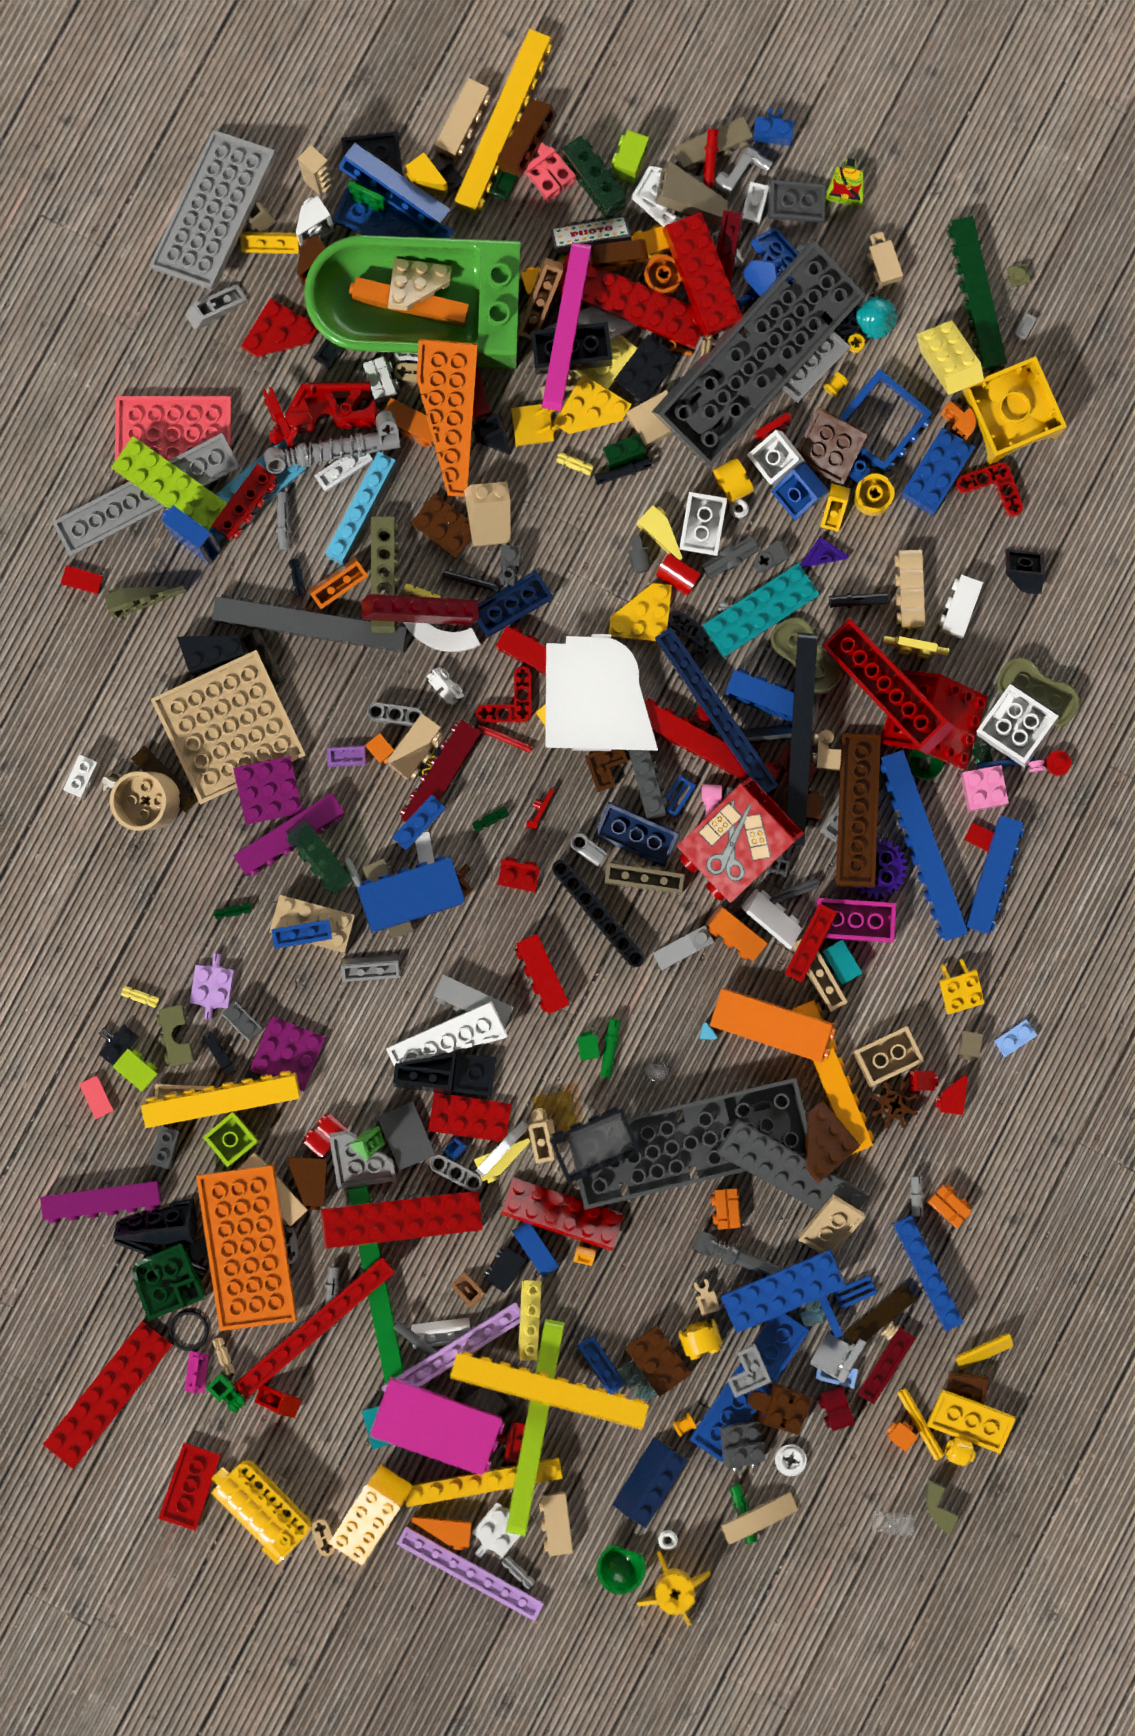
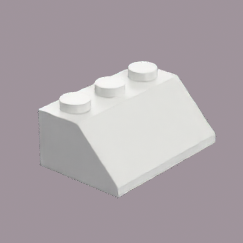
M318 196L308 198L303 203L304 205L301 206L296 228L300 247L303 245L302 242L309 236L317 235L321 240L335 231L331 215Z
M755 889L741 907L782 944L791 949L802 931V928L798 925L800 921L793 915L787 916L784 913L786 909L778 902L773 904L770 901L771 896L764 890L759 892Z

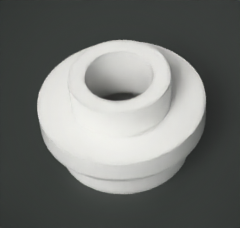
M739 499L730 504L729 510L735 518H743L747 515L749 506L745 500ZM736 506H741L743 510L737 512L735 508Z
M665 1530L659 1535L658 1543L662 1549L672 1550L678 1544V1537L673 1531ZM665 1537H671V1543H665Z

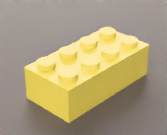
M953 321L945 322L917 334L921 354L948 395L984 381L981 362Z

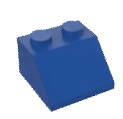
M804 462L794 468L771 492L791 517L797 520L826 496L829 490Z

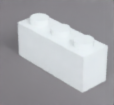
M961 575L959 579L955 578L951 588L955 591L952 597H948L945 605L948 608L946 615L942 614L939 626H942L940 632L959 639L964 637L983 582Z

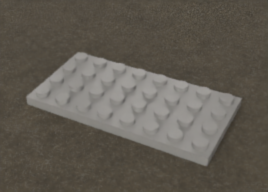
M213 130L149 267L214 291L278 153L273 149Z

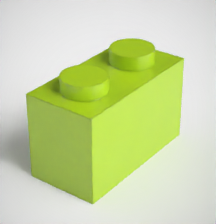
M127 1049L112 1067L141 1092H145L160 1075L156 1072L158 1068L150 1061L146 1063L142 1060L143 1055L136 1049L133 1051Z

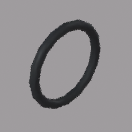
M191 1310L182 1311L175 1315L168 1328L172 1344L183 1351H194L202 1347L209 1334L205 1318ZM183 1315L197 1316L204 1325V1337L199 1344L193 1347L181 1346L173 1337L172 1329L174 1323Z

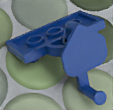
M776 227L755 237L750 242L762 258L751 261L744 269V278L752 288L745 296L736 299L739 309L752 302L757 295L761 296L799 254ZM789 275L785 280L791 284L795 279Z

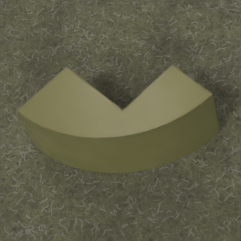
M928 1480L925 1493L928 1512L934 1522L943 1531L951 1535L959 1516L938 1506L945 1488Z

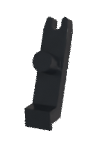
M210 1032L211 1038L208 1039L206 1036H203L204 1041L220 1065L223 1073L228 1077L236 1069L216 1036Z

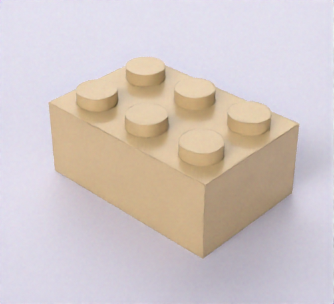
M908 1026L853 1051L869 1087L924 1062Z

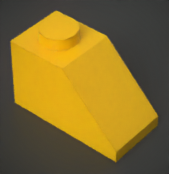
M836 484L831 485L820 527L839 532L851 488Z

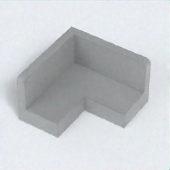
M755 1344L737 1352L745 1371L727 1378L735 1398L771 1382Z

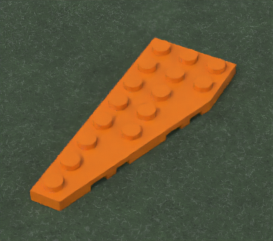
M419 339L416 379L442 471L448 496L465 497L464 490L468 487L478 343Z

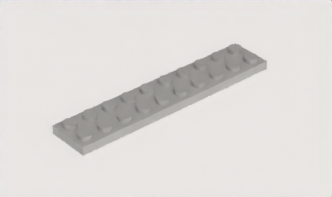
M223 433L169 460L170 463L204 487L241 468ZM129 481L58 518L52 524L71 557L165 508V506Z

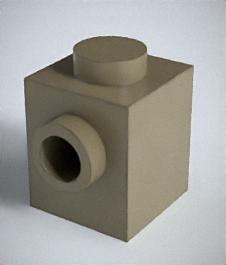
M256 200L246 222L253 230L257 229L259 232H265L276 220L268 209Z

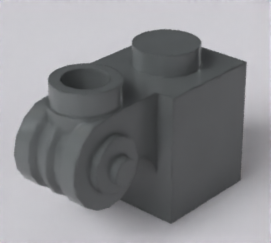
M502 545L500 568H503V570L499 574L501 585L514 586L517 582L518 576H516L515 570L520 569L521 547Z

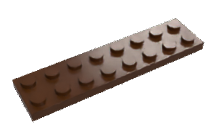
M842 733L835 886L875 888L881 735Z

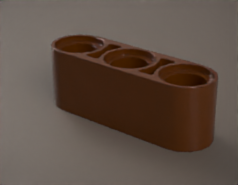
M644 239L597 244L592 246L591 249L593 266L596 265L601 268L641 263L648 260L647 245Z

